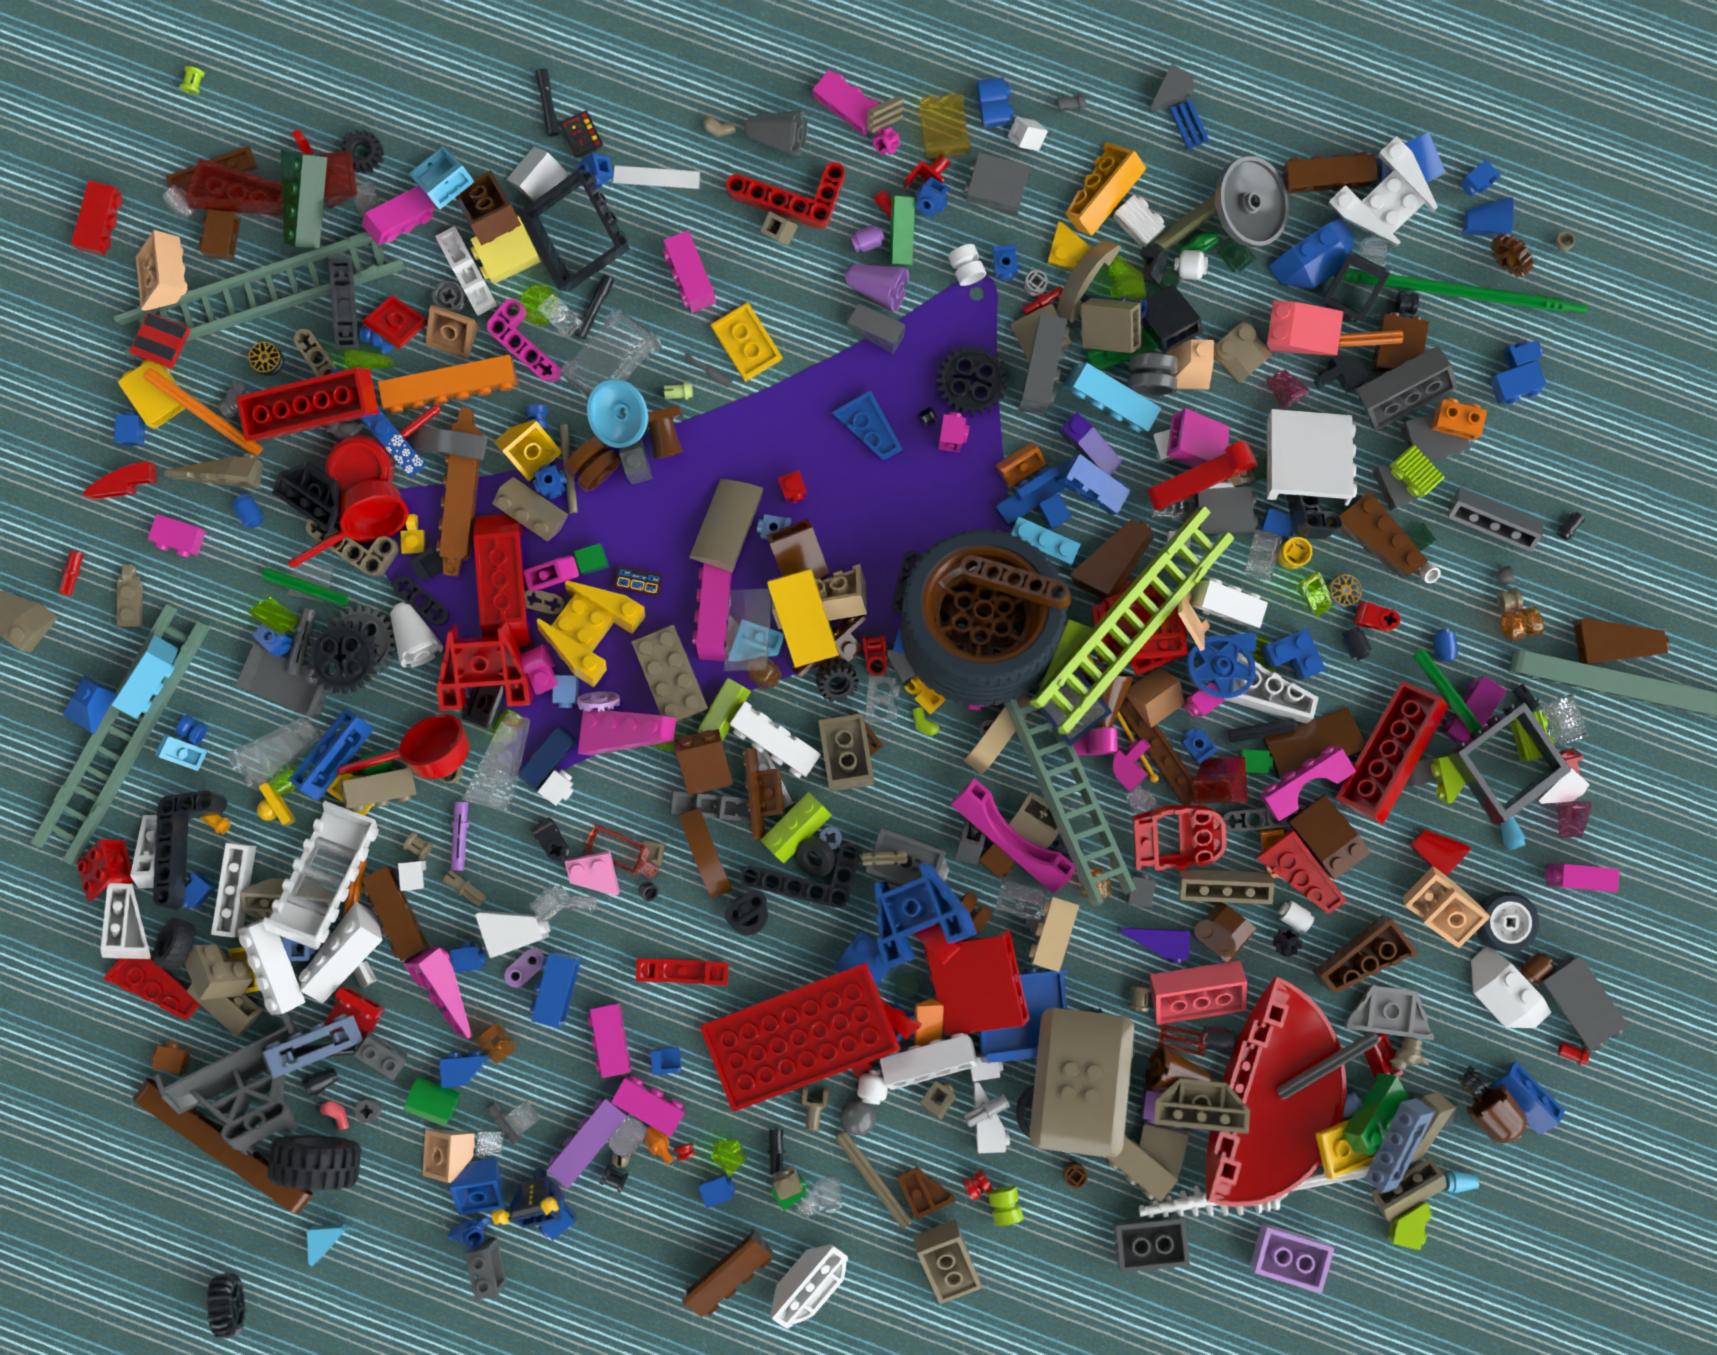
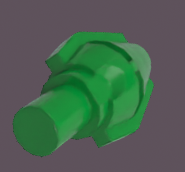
M1214 231L1200 233L1191 238L1187 244L1178 248L1180 254L1183 250L1205 251L1219 242Z

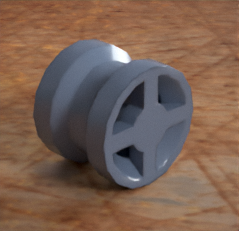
M828 827L822 830L819 839L826 842L831 849H836L842 842V835L838 829Z

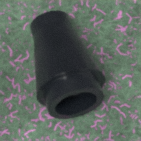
M332 1068L309 1074L302 1082L309 1096H317L334 1082L338 1081L339 1078L335 1069Z

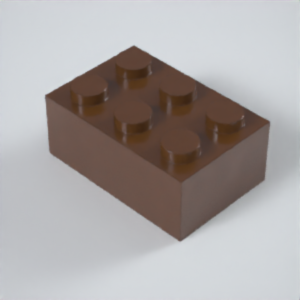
M491 170L474 178V183L455 197L481 246L521 226L512 205Z

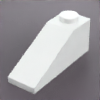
M143 815L130 875L138 888H153L157 815Z
M979 1081L973 1082L975 1109L982 1106V1102H989ZM997 1114L993 1115L992 1119L987 1118L976 1124L978 1153L1006 1152V1145H1010L1009 1131H1005Z

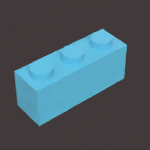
M1021 517L1017 518L1011 530L1013 536L1017 535L1022 540H1027L1032 546L1035 545L1040 552H1043L1047 559L1066 568L1072 565L1081 545Z

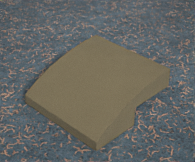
M1053 304L1047 305L1010 324L1028 361L1033 352L1032 346L1040 314L1059 317ZM1069 335L1067 341L1063 340L1061 348L1072 344Z
M1144 1122L1138 1145L1145 1150L1147 1155L1150 1154L1177 1179L1179 1178L1189 1133Z

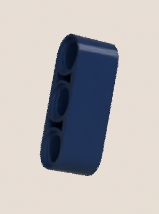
M558 726L521 770L518 777L537 791L574 747L577 739L561 726Z

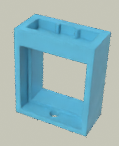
M444 146L409 173L439 210L474 183V180L462 164Z

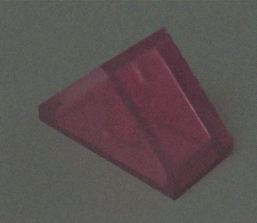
M1285 369L1266 380L1269 388L1284 410L1302 400L1310 392L1308 387Z
M1591 801L1557 802L1560 837H1583L1592 808Z

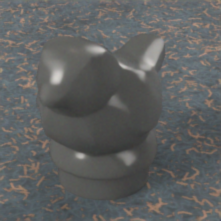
M232 380V387L227 391L226 398H222L221 402L217 404L227 419L235 417L237 413L239 414L236 397L245 395L246 386L241 381Z
M363 421L360 423H337L327 426L325 432L332 433L340 441L347 436L360 434L366 424Z

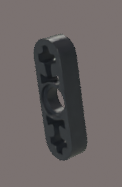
M401 576L394 581V592L430 622L442 626L449 621V610L413 580ZM409 582L407 587L414 591L412 596L404 590L400 592V583L406 584ZM419 595H425L428 599L424 607L416 605V598ZM433 607L439 612L443 610L442 615L444 618L442 620L436 619L435 621L436 615L429 609Z

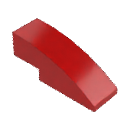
M145 461L117 469L93 483L83 492V496L96 500L136 494L135 485L158 483L156 465Z

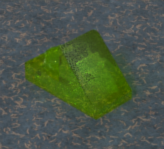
M1318 570L1300 582L1295 589L1297 593L1305 598L1312 615L1316 618L1335 605Z

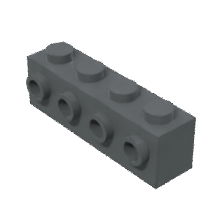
M1459 487L1449 503L1448 518L1529 552L1533 551L1543 536L1542 520L1465 488Z

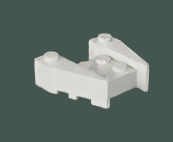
M1396 136L1378 155L1393 172L1363 201L1345 185L1329 201L1328 205L1344 221L1397 247L1401 242L1393 233L1424 204L1432 212L1438 206L1413 152Z

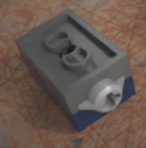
M880 829L872 854H875V852L893 851L897 853V851H906L907 862L881 865L872 863V865H867L865 872L905 885L923 877L919 867L920 864H931L942 879L946 880L949 868L944 859L945 851L888 830Z

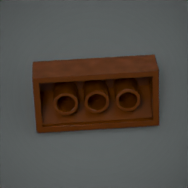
M754 1230L685 1291L682 1303L701 1318L706 1313L710 1316L719 1308L718 1303L723 1298L728 1300L736 1293L737 1290L735 1288L741 1282L746 1284L754 1277L753 1272L758 1267L763 1269L771 1262L772 1259L770 1257L773 1250Z

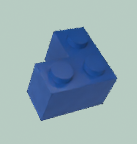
M1308 628L1260 648L1269 669L1290 661L1298 681L1326 670Z

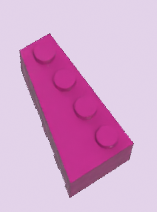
M704 563L703 567H699V581H702V587L697 588V602H700V609L695 610V623H698V630L693 631V644H696L699 660L726 661L724 642H727L728 635L726 620L728 621L729 619L728 599L730 600L732 572Z

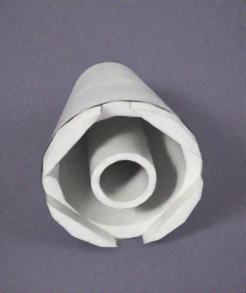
M399 603L392 608L390 617L401 666L405 668L406 664H410L411 667L420 666L435 658L434 653L438 650L440 653L443 651V645L410 604Z

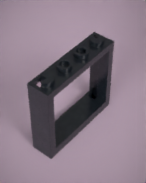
M580 169L518 212L523 225L559 291L570 292L630 250L627 243L628 238L618 227L617 217L609 210L605 195L599 191L596 185V178L591 172ZM582 185L615 246L570 277L538 216Z
M1525 702L1520 704L1512 703L1502 709L1504 713L1486 721L1487 726L1483 729L1480 727L1469 734L1471 738L1455 744V750L1447 755L1493 824L1508 821L1571 772V769ZM1517 718L1550 766V769L1504 805H1501L1468 754Z

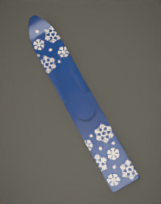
M334 368V369L331 371V374H332V373H336V372H340V371H342V370H339V369H335V368ZM379 408V414L361 418L410 478L426 466L425 462Z

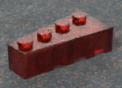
M199 158L185 197L189 209H213L227 212L283 216L281 183Z

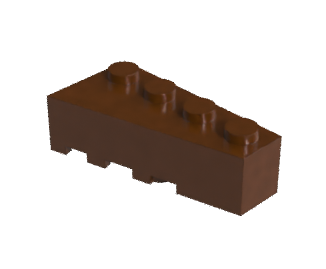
M1371 491L1339 515L1342 520V526L1339 529L1348 538L1364 547L1363 549L1368 553H1372L1380 559L1383 564L1403 579L1412 575L1428 562Z
M1381 915L1315 968L1313 973L1327 990L1337 993L1360 982L1363 978L1380 973L1381 970L1391 965H1397L1402 960L1414 957L1419 953L1394 920Z

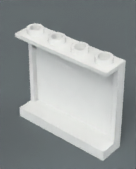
M1271 409L1267 419V499L1276 500L1278 494L1342 498L1345 501V505L1348 506L1352 497L1355 498L1357 492V485L1353 484V477L1356 475V464H1353V458L1356 454V444H1353L1356 426L1352 424V415Z

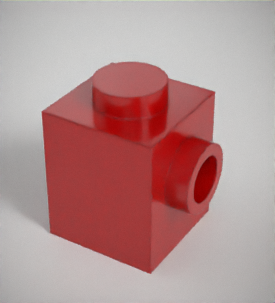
M799 470L778 478L786 503H797L804 500V497L807 496V490Z

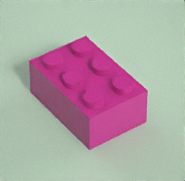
M689 230L665 239V248L662 251L668 267L673 266L670 270L677 288L682 287L679 289L685 308L690 307L691 312L694 313L716 304L714 291Z

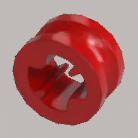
M693 1143L684 1144L673 1149L674 1153L678 1155L676 1157L677 1161L696 1155V1151L692 1150Z

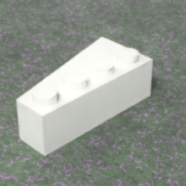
M1239 653L1237 661L1249 667L1247 659L1243 654ZM1255 662L1256 674L1250 688L1240 696L1224 699L1307 724L1314 718L1319 697L1294 683H1289L1281 678L1280 675L1268 671ZM1234 680L1233 691L1242 688L1248 680Z
M358 902L353 904L309 965L301 972L299 976L301 992L324 1003L382 941L379 920L373 911Z

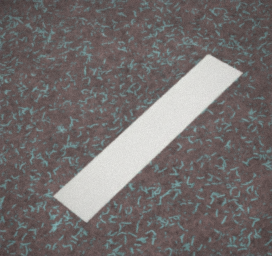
M614 166L613 183L699 189V171Z

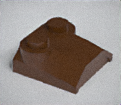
M1219 902L1204 920L1197 923L1191 935L1229 964L1257 928L1223 902Z

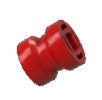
M981 1169L975 1172L972 1178H966L961 1181L973 1201L980 1198V1194L983 1192L988 1193L993 1189Z

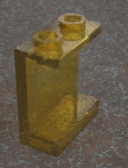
M949 93L945 97L926 96L920 100L919 112L926 159L938 157L940 154L951 156L969 153L970 138L967 133L964 96L957 93Z

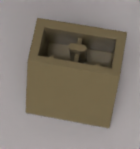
M1028 792L1009 822L1014 831L1026 840L1045 849H1048L1060 832L1047 802L1032 792Z

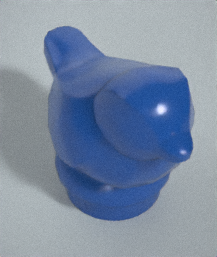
M364 324L362 325L360 331L362 342L372 344L375 349L381 350L382 355L392 351L393 346L391 343Z
M485 1216L478 1220L464 1221L459 1225L451 1227L447 1239L456 1240L458 1243L469 1247L479 1246L484 1239L483 1229L490 1223V1219Z

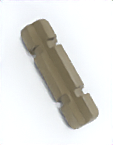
M906 851L862 854L863 865L907 862Z

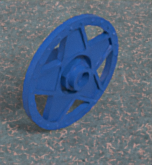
M1224 636L1205 638V649L1200 651L1196 644L1188 657L1187 667L1192 681L1200 690L1210 696L1224 699L1240 696L1250 688L1256 674L1254 659L1247 648L1234 639ZM1220 642L1227 645L1218 651L1208 643ZM1197 651L1204 663L1194 670L1193 659ZM1239 651L1247 659L1249 667L1237 661ZM1234 680H1248L1242 688L1233 691ZM1202 681H1214L1218 691L1207 687Z

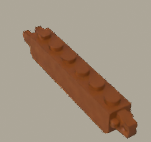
M466 406L461 408L458 412L457 423H452V429L449 430L483 436V433L474 425L475 414ZM446 454L445 462L448 465V472L443 477L446 493L441 498V508L444 509L443 518L439 520V531H442L441 540L437 542V553H440L439 556L443 558L444 575L459 577L462 561H467L471 557L480 460Z

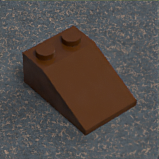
M1322 795L1288 821L1322 869L1334 880L1371 853L1359 834L1326 795Z

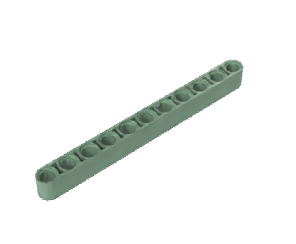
M1513 650L1509 669L1511 674L1717 719L1716 692L1533 652Z

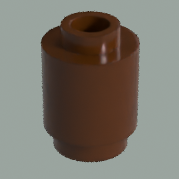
M1537 952L1521 966L1519 972L1531 985L1534 983L1538 984L1554 970L1552 966L1553 961L1547 954L1543 953L1541 955Z

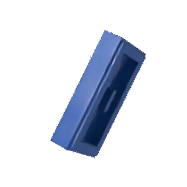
M1191 100L1170 109V113L1187 150L1208 142L1209 138ZM1186 109H1188V111H1189V113H1190V115H1191V118H1192V120H1193V122H1194V124H1195V126H1196V129H1197V131H1198V133H1199V135H1200V138H1201L1200 140H1199V137H1198V135H1197V133H1196V131H1195V129H1194V126H1193V124H1192V122H1191V120H1190V118H1189V115H1188ZM1180 111L1194 140L1192 143L1179 117L1178 112Z

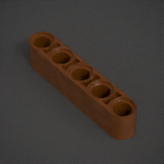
M973 555L965 557L961 562V570L970 583L1056 609H1064L1071 603L1070 592L1062 581ZM972 567H978L974 572H968ZM999 573L996 578H990L992 574ZM1020 579L1018 584L1011 585L1012 581ZM1042 586L1039 591H1032L1034 587ZM1059 592L1064 593L1062 597L1054 598L1055 594Z

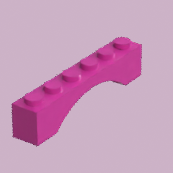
M974 778L958 792L951 805L1049 891L1054 893L1069 882L1076 869L1074 864L1060 852L1040 847L1014 831L999 813L992 793Z

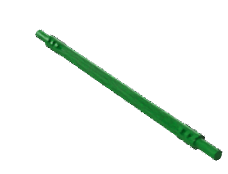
M1348 268L1343 276V281L1376 285L1379 278L1363 270ZM1393 274L1389 275L1384 284V287L1562 313L1564 311L1586 314L1588 311V305L1567 302L1566 299Z

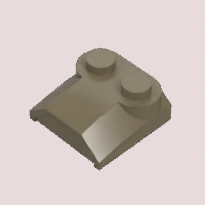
M1243 321L1214 346L1213 357L1240 384L1263 362L1270 358L1272 353L1256 335L1253 326Z

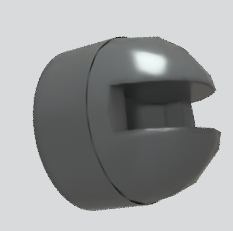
M1510 565L1498 570L1496 577L1499 583L1503 585L1515 583Z

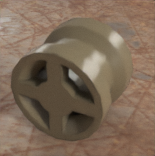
M1517 587L1511 588L1507 592L1504 590L1497 592V603L1502 613L1509 612L1513 608L1516 610L1522 609L1523 598Z

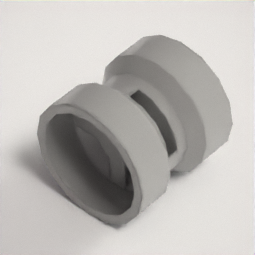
M1041 270L1029 272L1024 282L1025 292L1031 297H1037L1044 293L1048 284L1047 275Z

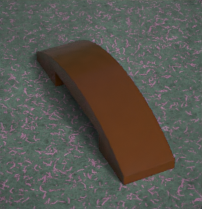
M698 807L679 814L688 844L710 897L714 898L732 891L701 808Z

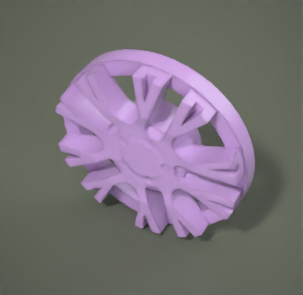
M590 692L580 695L577 698V704L579 709H584V711H591L594 708H598V711H604V708L611 710L614 709V706L620 705V696L614 692Z

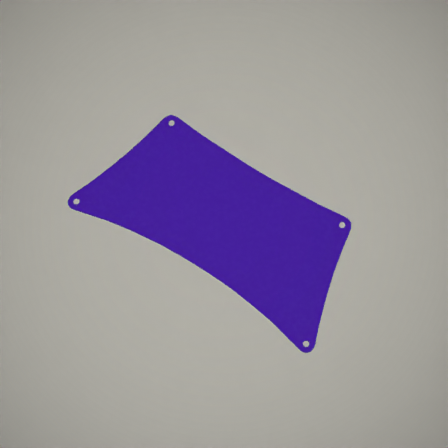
M986 275L980 281L967 286H961L957 281L899 319V322L905 324V333L894 354L864 339L769 388L710 412L674 424L678 439L684 450L682 454L654 460L651 433L643 435L641 438L653 479L632 485L625 474L621 461L611 476L590 492H585L577 483L579 477H574L578 513L569 514L567 491L562 492L561 496L553 499L545 498L567 513L568 516L561 531L548 542L522 525L523 536H520L523 572L528 568L566 556L576 558L574 551L600 543L603 546L609 568L583 575L579 570L578 577L567 581L626 595L645 607V618L633 634L613 623L593 651L594 654L606 661L607 670L595 687L579 678L578 697L590 692H614L620 696V705L614 706V709L611 710L605 708L604 710L661 716L632 641L671 625H674L678 631L708 707H711L727 678L751 691L795 675L791 670L794 662L785 637L778 656L730 662L728 661L730 655H727V642H724L726 661L699 660L696 644H693V631L698 630V623H695V610L700 609V602H697V588L702 587V581H699V567H703L704 563L691 559L690 555L720 479L740 481L763 488L761 501L732 573L730 600L728 599L729 616L739 625L742 620L781 633L784 632L783 629H778L774 618L772 596L767 582L768 580L782 577L769 541L761 539V533L757 532L759 519H764V514L791 518V525L809 519L829 574L824 575L821 581L834 577L833 573L842 570L845 573L853 570L852 566L861 565L866 582L867 614L865 616L867 619L853 630L851 634L862 648L863 635L875 637L884 633L886 645L896 641L898 630H901L902 616L893 611L892 600L902 560L907 552L916 551L922 555L932 545H936V542L944 540L949 535L953 536L954 533H963L965 530L992 529V531L1000 530L1003 533H1011L1013 524H1006L996 508L998 504L1009 498L1007 484L995 466L1004 460L1000 404L998 407L991 405L992 411L990 413L984 409L983 416H980L978 411H975L974 417H971L970 411H967L966 415L962 416L966 418L965 425L970 426L966 443L962 442L960 453L938 450L944 414L948 415L949 412H954L955 408L954 405L947 408L949 400L941 401V396L944 392H937V388L942 386L936 383V379L942 378L937 374V370H944L940 366L941 361L948 363L945 358L948 354L953 357V349L960 353L962 345L965 346L966 350L970 349L971 344H973L974 350H978L979 346L982 345V352H986L990 348L991 357L997 354L998 293L996 285L990 277ZM973 287L983 289L984 297L980 301H975L970 297V291ZM966 363L958 365L962 372L970 370V366ZM987 368L980 370V374L983 377H990L992 375L991 371ZM953 375L954 378H961L958 375ZM975 377L970 378L969 384L974 385V382H976ZM982 383L988 387L992 386L990 383ZM961 384L953 386V390L956 393H963L965 391ZM979 389L974 392L975 396L979 399L986 397V393L983 390ZM871 390L903 450L886 460H882L832 412ZM933 407L937 420L935 423H932V426L926 427L919 421L917 415L922 410ZM959 409L956 413L962 414V410ZM608 446L607 451L614 450L620 457L619 448ZM563 459L550 463L552 466L556 465L559 471H564ZM518 470L479 477L475 519L478 516L506 514L492 503L499 488L512 477L537 493L533 483L534 480H537L536 477L528 481ZM799 470L807 490V496L800 502L786 503L778 478ZM553 478L545 480V483H551ZM443 484L398 489L408 508L409 514L418 516V530L425 531L426 550L432 547L437 551V542L441 540L442 531H439V520L443 518L444 509L441 508V498L446 493V487ZM405 523L397 533L389 537L396 540L399 544V553L384 574L392 584L398 577L405 576L410 578L449 610L450 619L442 626L433 624L415 610L442 643L443 653H445L448 632L453 624H457L459 639L483 637L479 615L474 537L471 557L467 561H462L459 577L446 576L442 572L427 583H424L409 563L410 560L421 553L402 554L401 531H407ZM774 523L769 526L771 531H776L778 528ZM358 541L359 543H361L363 546H365V547L368 548V549H370V547H371V546L373 545V543H374V542H360V541ZM386 542L383 545L382 550L384 553L390 550V542ZM915 556L906 560L910 565L908 571L903 569V573H910L916 563ZM619 567L661 575L657 595L616 587ZM524 576V589L526 592L529 589ZM908 577L901 580V586L904 589ZM625 580L620 581L622 585L626 584ZM566 581L539 589L540 591L560 596L566 605L572 599V596L566 592ZM409 582L406 584L400 583V592L404 590L412 596L414 591L407 587ZM647 584L649 588L651 586L653 588L657 587L656 585ZM973 584L964 586L957 591L971 593ZM536 594L527 599L531 602V606H533L534 602L542 603V600L536 598ZM987 594L979 595L984 600L990 599ZM1010 594L1006 595L1009 598H1013ZM419 595L416 598V605L418 607H424L428 602L425 595ZM555 599L553 603L546 601V605L552 607V611L561 606L557 603L558 599ZM903 599L895 603V605L899 606L898 610L902 611ZM965 602L958 604L962 608L969 607ZM433 607L429 609L436 615L435 621L436 619L442 620L444 618L442 615L443 610L439 612ZM526 607L532 646L520 647L521 654L542 644L548 645L556 665L552 667L554 675L575 676L565 661L560 658L557 651L538 630V618L551 626L558 616L533 611ZM999 607V608H998V610H999L1000 612H1004V611H1007V610H1008V609L1005 608V607ZM944 613L939 614L944 622L949 618ZM844 618L830 620L831 629L844 621ZM466 687L471 694L473 687ZM553 688L539 695L534 691V698L530 705L507 706L506 700L497 727L493 732L518 773L529 762L530 755L539 750L558 726H561L576 738L577 742L555 770L560 772L561 769L565 770L592 757L578 754L583 709H579L578 704H572V708H559V704L553 703Z

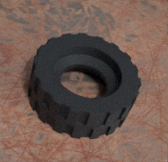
M171 918V920L167 921L158 935L153 951V963L156 966L175 971L184 964L194 943V924L178 918Z

